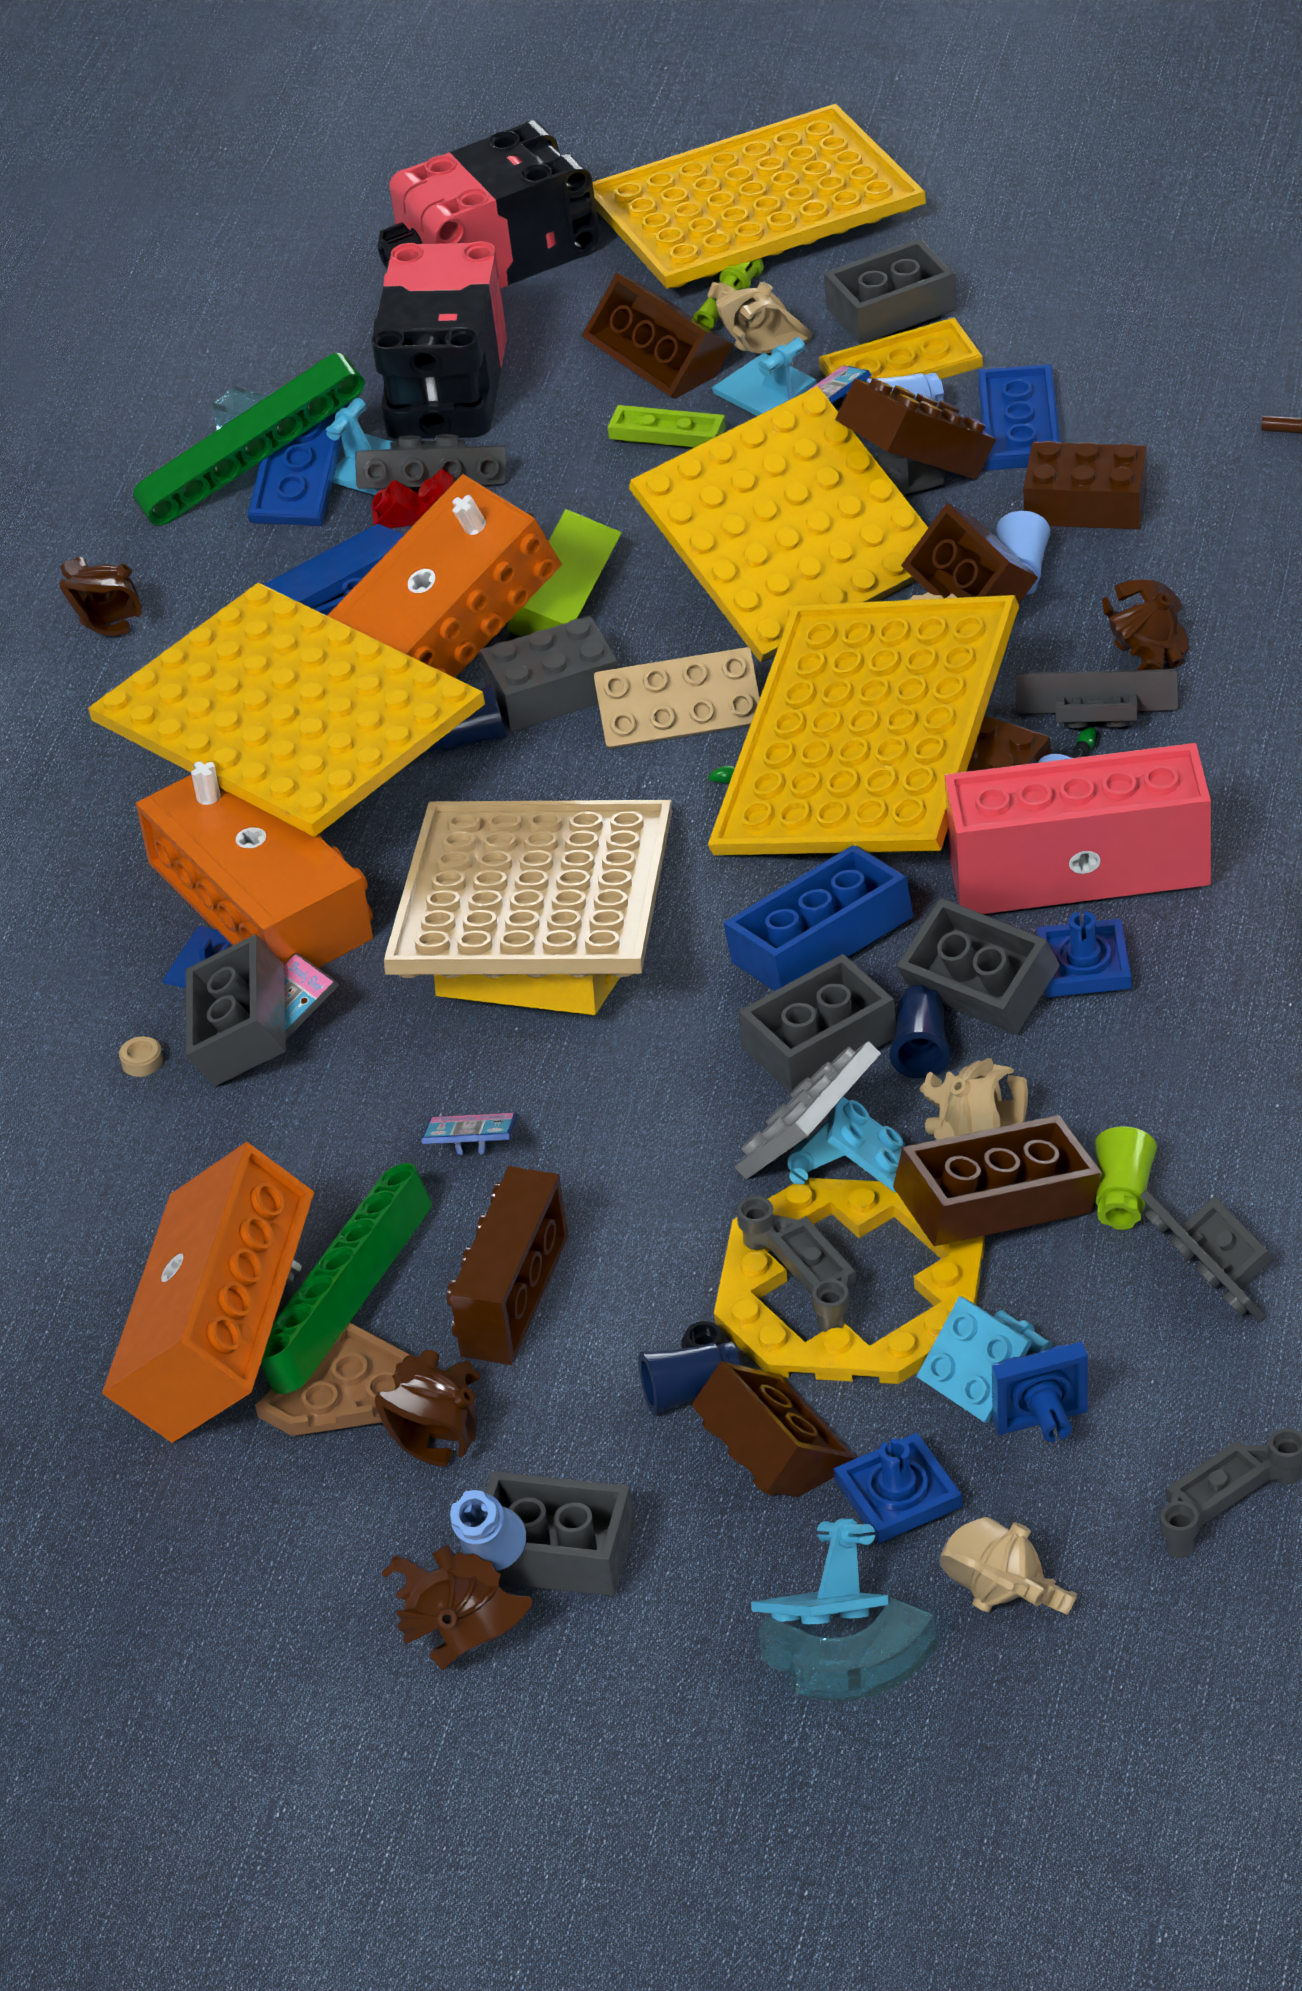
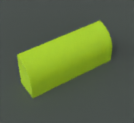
M565 509L549 539V543L562 565L528 600L526 605L509 620L507 631L523 637L535 631L549 629L577 619L622 532Z

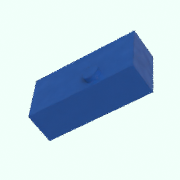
M852 845L726 920L723 924L731 962L776 991L842 954L846 957L852 955L911 919L913 911L907 877L858 846Z

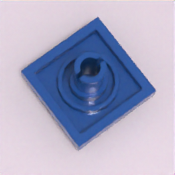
M1078 911L1071 914L1068 921L1069 924L1037 927V936L1048 941L1060 964L1045 989L1046 997L1132 989L1131 971L1121 919L1096 921L1094 914L1083 911L1084 922L1080 923Z
M1082 1341L1066 1346H1054L1047 1351L1024 1357H1012L1002 1363L992 1365L993 1423L998 1435L1040 1425L1042 1435L1048 1442H1056L1052 1430L1056 1428L1060 1440L1070 1435L1073 1428L1067 1417L1088 1412V1355Z
M917 1432L902 1439H890L891 1444L889 1445L885 1441L879 1449L833 1468L835 1482L864 1524L873 1526L875 1532H871V1534L875 1535V1540L878 1544L963 1507L962 1494Z

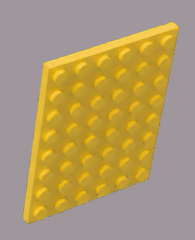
M832 104L593 182L597 212L666 289L682 287L687 282L702 277L715 276L730 265L735 266L740 263H747L769 255H779L787 249L799 245L812 244L817 239L832 234H842L850 228L866 223H876L881 218L896 213H906L914 207L926 204L925 191L837 104Z
M257 583L116 688L105 694L101 699L88 707L92 721L189 772L194 770L193 765L196 762L201 761L204 765L212 762L215 765L220 788L316 837L484 706L485 700L483 691L265 585Z
M1015 595L793 605L708 842V847L712 854L840 853L852 845L858 846L866 852L941 851L948 830L945 774L967 771L1019 609Z

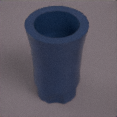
M491 684L480 689L483 691L485 705L428 748V752L440 749L442 746L446 750L482 740L507 738Z
M914 985L907 988L897 1007L896 1030L889 1057L892 1066L904 1076L926 1078L929 1072L938 1075L948 1066L950 1061V1050L945 1034L944 1008L941 996L936 990L928 989L924 985Z
M733 1342L717 1346L715 1343L668 1351L640 1352L638 1357L640 1380L651 1413L656 1415L677 1405L695 1400L720 1361L741 1366L738 1352Z

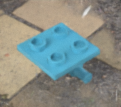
M796 337L785 346L778 345L775 347L770 356L762 353L713 386V393L759 416L808 391L817 384L816 379L790 366L793 358L806 350L804 348V341Z
M355 398L347 408H341L336 413L335 421L326 428V431H328L326 434L330 439L338 440L340 436L342 437L345 455L336 466L333 483L376 495L378 491L385 490V488L359 489L356 486L355 452L358 450L390 449V442L393 441L364 434L357 418L366 411L367 407H365L366 403L362 399Z
M842 1097L831 1109L830 1118L810 1139L804 1138L794 1145V1149L788 1155L787 1164L791 1170L789 1178L795 1184H804L805 1180H808V1172L846 1155L896 1193L893 1185L902 1147H905L906 1144L893 1128L889 1126L883 1127L872 1119L860 1103L854 1100L849 1101Z
M959 1296L916 1377L981 1421L989 1423L993 1416L992 1365L1002 1363L1012 1357H1024L1028 1350L1035 1354L1047 1351L1052 1348L1053 1344L1034 1332V1326L1026 1320L1019 1322L1004 1310H1000L995 1316H992L965 1297Z
M841 1518L835 1523L829 1521L821 1522L817 1527V1531L829 1533L817 1534V1537L822 1542L830 1541V1546L819 1591L752 1601V1612L771 1613L772 1621L776 1622L801 1619L802 1624H824L831 1622V1615L840 1613V1618H862L869 1616V1608L889 1605L888 1595L860 1593L857 1544L869 1545L874 1541L875 1535L863 1534L875 1532L873 1526L870 1524H857L853 1519Z

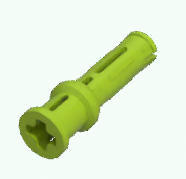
M759 258L747 263L726 267L720 273V282L731 286L737 291L750 288L753 277H758L763 271L762 259ZM750 263H752L751 268H747V266ZM710 297L693 315L694 319L709 329L713 328L720 318L715 304L717 299Z

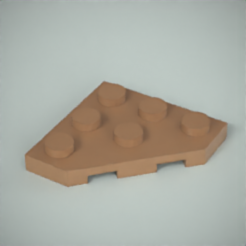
M349 1322L309 1380L302 1387L288 1394H276L271 1389L255 1405L257 1416L291 1436L381 1423L382 1420L376 1408L375 1397L380 1392H390L395 1389L392 1375L396 1371V1364L403 1362V1359L410 1354Z

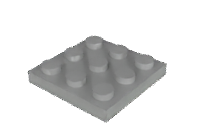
M870 1041L855 1051L849 1046L832 1063L828 1061L811 1078L806 1077L789 1094L792 1097L789 1103L779 1106L766 1119L765 1122L768 1126L762 1133L760 1131L756 1132L741 1147L745 1155L734 1168L747 1180L806 1138L881 1053Z

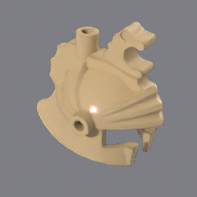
M712 282L707 296L717 299L715 304L719 315L729 333L736 339L734 344L736 348L758 354L772 353L775 347L778 345L785 346L796 337H799L807 344L811 341L813 333L787 311L780 299L772 293L773 287L771 285L760 282L757 288L737 291L725 283Z
M991 1058L983 1061L978 1060L969 1066H965L959 1071L957 1076L947 1072L942 1085V1080L932 1072H929L925 1082L920 1087V1091L927 1100L940 1108L939 1117H929L926 1119L925 1130L927 1134L934 1135L939 1140L1024 1122L1028 1103L1027 1080L1024 1077L1008 1075L1007 1083L1011 1089L1013 1100L1002 1101L999 1080L1006 1074L1013 1073L1014 1069L993 1064Z
M983 1517L967 1523L952 1534L943 1547L939 1558L940 1565L952 1580L970 1590L975 1597L972 1604L985 1612H990L993 1605L1007 1603L1022 1597L1036 1607L1043 1603L1056 1611L1068 1615L1078 1595L1073 1591H1066L1055 1585L1056 1581L1054 1579L1044 1578L1038 1554L1028 1539L1031 1530L1017 1522H1013L1010 1530L989 1517Z

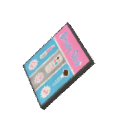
M295 953L284 964L286 1039L339 986L334 979L298 953Z

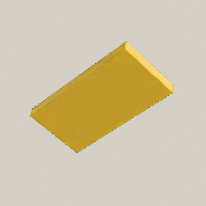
M950 318L820 356L819 368L826 377L843 365L869 370L872 374L869 378L936 373L938 378L943 379L983 367V356L957 320Z

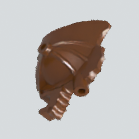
M77 557L73 561L65 560L60 568L62 574L67 579H61L59 586L70 605L80 617V623L92 631L106 636L127 634L130 630L129 622L123 619L133 616L140 617L142 614V604L139 602L137 591L129 577L132 573L131 568L124 563H119L118 566L103 564L90 567L83 557ZM122 620L121 622L114 625H106V623Z
M1138 579L1118 583L1115 586V591L1119 601H1124L1130 596L1140 593L1144 603L1135 604L1122 612H1116L1108 597L1102 599L1104 615L1109 618L1110 629L1116 638L1114 642L1117 648L1122 651L1130 648L1132 656H1138L1144 661L1137 670H1160L1165 663L1164 659H1166L1170 668H1176L1183 664L1184 659L1182 656L1189 650V638L1186 635L1185 628L1178 623L1177 619L1178 612L1182 609L1180 599L1166 585L1155 580Z
M425 1350L418 1357L408 1355L403 1359V1362L396 1364V1371L392 1375L395 1389L390 1392L378 1393L375 1397V1404L384 1427L404 1451L425 1463L445 1467L448 1465L454 1451L448 1447L429 1448L427 1447L428 1439L433 1437L449 1441H459L458 1457L465 1456L471 1442L475 1441L477 1432V1413L474 1404L476 1394L468 1385L480 1379V1374L472 1368L471 1363L467 1360L462 1363L458 1362L443 1371L437 1368L439 1354L433 1350Z
M449 1544L432 1553L439 1566L438 1569L427 1571L425 1567L418 1565V1561L412 1562L410 1557L403 1558L398 1554L392 1558L391 1564L382 1571L384 1577H388L393 1572H401L407 1580L405 1587L396 1593V1597L405 1600L406 1604L404 1609L396 1611V1615L401 1618L397 1626L398 1630L405 1634L403 1638L404 1643L407 1644L438 1628L445 1642L431 1650L429 1656L442 1670L461 1654L476 1646L492 1642L512 1630L529 1612L533 1602L529 1596H517L502 1590L499 1586L501 1574L494 1569L491 1561L482 1559L474 1553L459 1551L454 1554Z

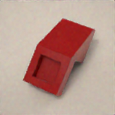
M440 468L431 479L428 478L422 483L418 493L393 480L385 490L378 491L372 500L373 525L380 524L390 529L414 525L453 485V475Z

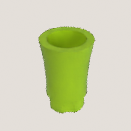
M1120 1126L1104 1130L1095 1140L1097 1167L1102 1172L1096 1193V1204L1098 1206V1219L1102 1224L1109 1225L1116 1230H1126L1133 1228L1136 1222L1141 1221L1142 1211L1145 1208L1146 1202L1140 1195L1147 1190L1151 1167L1157 1152V1143L1151 1135L1143 1130Z

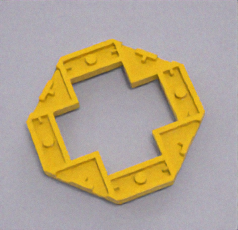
M808 1178L804 1184L794 1183L768 1198L773 1205V1215L796 1220L806 1216L814 1225L832 1214L858 1238L895 1217L941 1258V1260L913 1276L914 1288L933 1307L870 1346L846 1324H844L843 1328H831L826 1332L822 1331L804 1342L759 1300L788 1282L786 1268L768 1253L771 1251L769 1247L754 1250L745 1246L743 1243V1231L739 1228L736 1217L732 1220L714 1309L715 1324L719 1326L724 1334L763 1371L779 1374L783 1378H789L791 1372L815 1373L816 1380L853 1382L854 1376L879 1377V1383L900 1384L919 1372L959 1296L965 1297L975 1305L977 1304L981 1261L985 1250V1236L933 1246L897 1192H893L880 1181Z

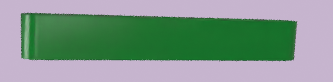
M333 353L141 480L133 490L135 502L153 525L161 526L173 521L357 398L364 389V378L344 354Z
M412 1163L398 1164L388 1169L379 1178L274 1321L260 1367L276 1394L282 1395L296 1391L309 1380L433 1205L432 1199L416 1167Z

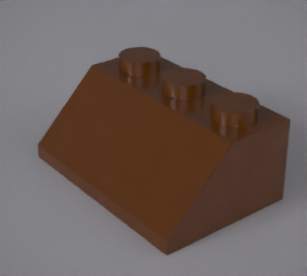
M720 1361L691 1405L704 1419L702 1422L703 1427L712 1435L720 1438L729 1447L728 1455L740 1465L745 1466L753 1474L754 1484L761 1491L771 1496L783 1494L800 1497L834 1478L833 1468L856 1459V1456L779 1374Z

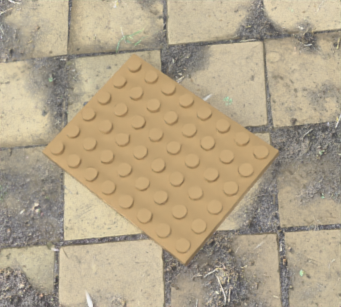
M671 800L429 802L385 953V975H399L404 978H412L419 975L440 974L443 977L454 978L463 974H483L486 977L495 978L505 974H526L529 977H543L547 974H569L573 977H585L590 974H612L616 977H627L632 974H642L672 816Z

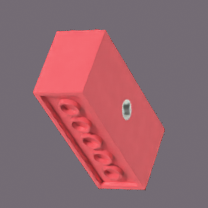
M1196 743L945 774L949 860L958 905L981 914L1211 885V799Z

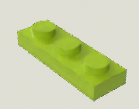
M617 405L608 425L609 439L624 440L626 442L697 447L723 434L726 428L725 415Z

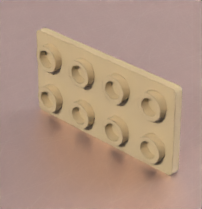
M748 647L594 673L605 744L608 749L748 727L751 725L760 700L751 649Z

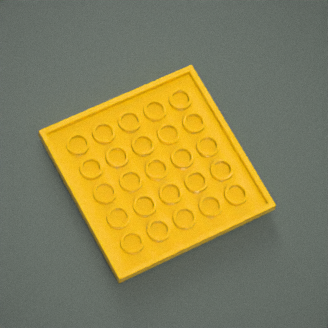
M818 386L631 479L629 484V490L760 663L776 655L793 605L877 602L915 582L916 580L901 565L928 529L927 525L851 429L835 420L838 411Z

